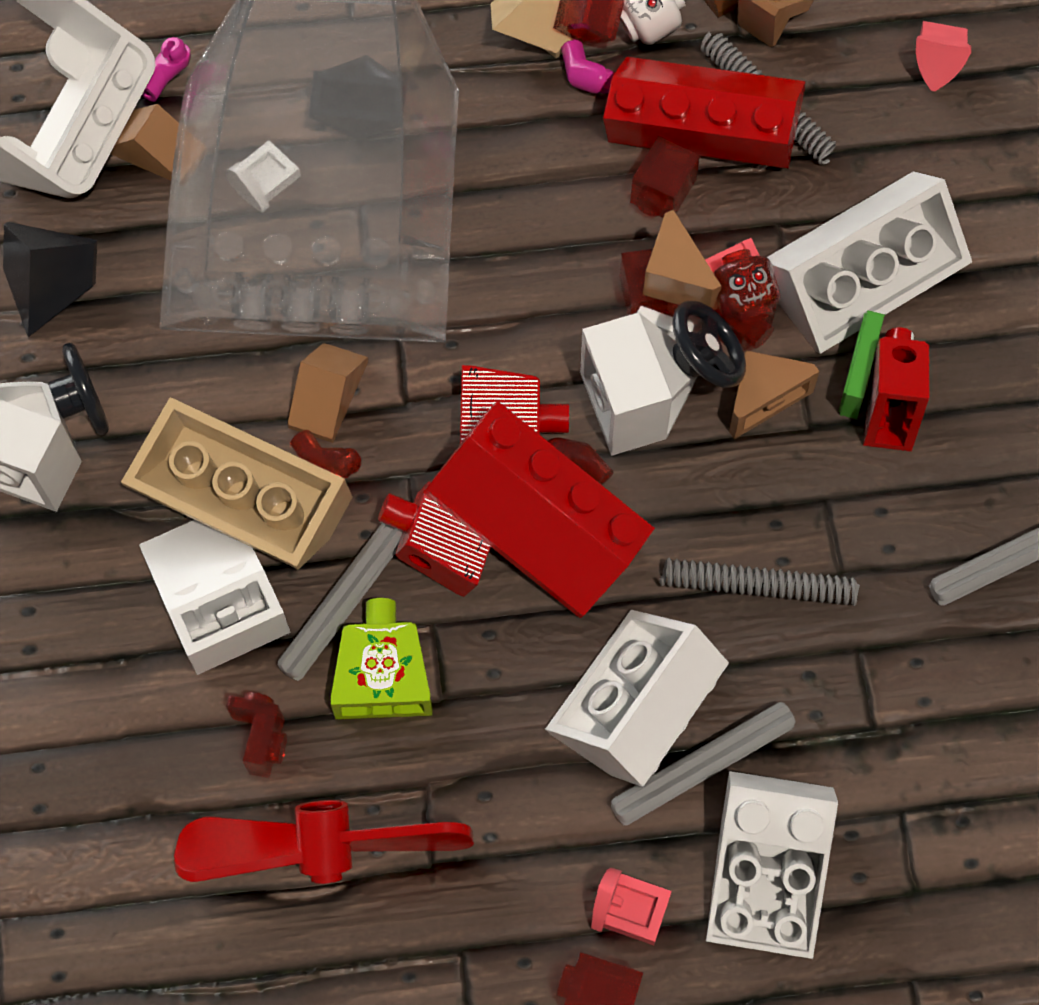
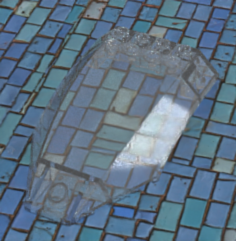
M417 0L234 1L186 82L171 179L160 314L161 330L446 343L459 89Z

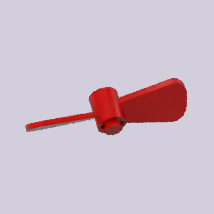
M320 800L296 806V824L220 817L196 819L181 830L174 853V863L177 875L190 882H200L299 864V872L309 875L311 882L326 884L342 880V873L352 869V852L457 851L472 847L474 845V835L469 825L457 822H436L350 831L348 803L340 800Z

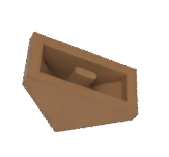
M154 104L133 110L110 154L184 186L205 154L206 148L160 105Z
M671 210L664 215L645 271L643 295L678 305L685 301H699L716 310L718 308L721 285L674 210Z
M323 343L300 362L287 424L288 428L333 443L368 364V357Z
M746 351V372L743 380L738 385L729 429L732 437L736 439L812 394L820 372L818 368L812 363Z

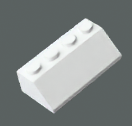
M913 171L764 258L762 262L765 266L769 283L773 284L771 289L777 303L812 348L821 354L859 331L864 313H867L868 310L886 315L972 263V259L945 179Z

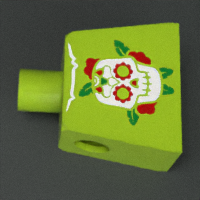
M374 598L366 601V624H354L343 627L331 693V707L335 719L433 716L431 696L417 627L415 623L411 622L396 623L395 600Z

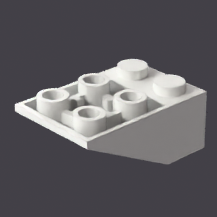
M196 520L139 544L165 607L197 675L291 633L284 612L252 547Z
M729 771L708 920L707 942L813 959L838 807V800L833 787Z

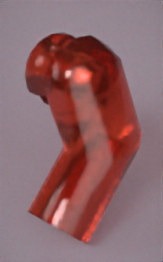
M309 430L296 434L290 441L291 447L299 458L344 479L360 470L361 456L353 448H322Z
M555 437L548 441L601 485L606 483L613 475V469L588 443L561 437Z

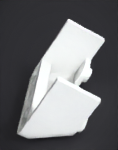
M16 0L54 28L46 43V55L50 64L66 76L68 80L31 147L15 137L0 136V182L65 198H74L87 192L94 185L154 73L155 58L151 49L143 41L87 0Z

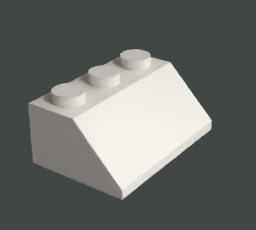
M630 610L545 730L609 775L644 787L648 779L657 771L660 762L678 736L686 729L689 720L707 694L713 690L729 662L696 625Z

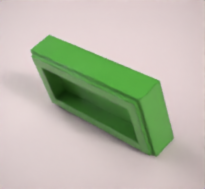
M869 310L867 313H864L838 411L841 416L853 419L858 418L885 314Z

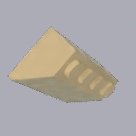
M171 397L121 481L123 486L296 569L302 567L330 540L353 498L344 478Z

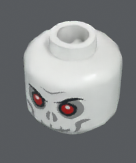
M620 0L621 8L616 11V15L632 42L640 40L646 45H651L681 26L682 17L679 9L686 6L684 0Z

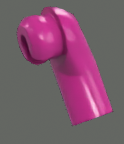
M171 37L162 43L161 52L155 59L154 73L141 95L145 99L155 102L168 82L188 66L191 58L190 48L184 44L182 39Z
M570 40L565 42L561 47L569 83L575 88L590 93H609L614 72L610 69H605L601 64L586 60L581 41Z

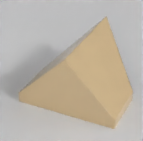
M494 0L490 4L492 30L543 48L556 59L562 54L561 47L565 42L577 40L586 31L585 23L570 0Z

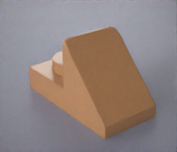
M738 0V24L768 46L774 47L788 20L791 17L807 12L814 0Z

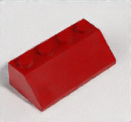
M626 57L612 76L603 115L608 142L789 169L806 81Z
M496 401L476 423L423 491L424 494L579 618H582L630 565L655 529L499 401Z

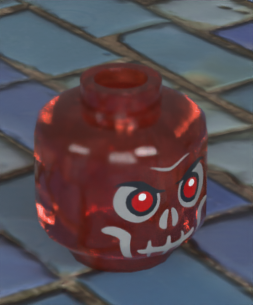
M749 249L738 250L722 257L723 265L714 271V275L721 285V290L716 300L722 316L726 319L735 320L739 326L759 322L774 314L772 308L779 303L781 294L771 261L764 256H751Z

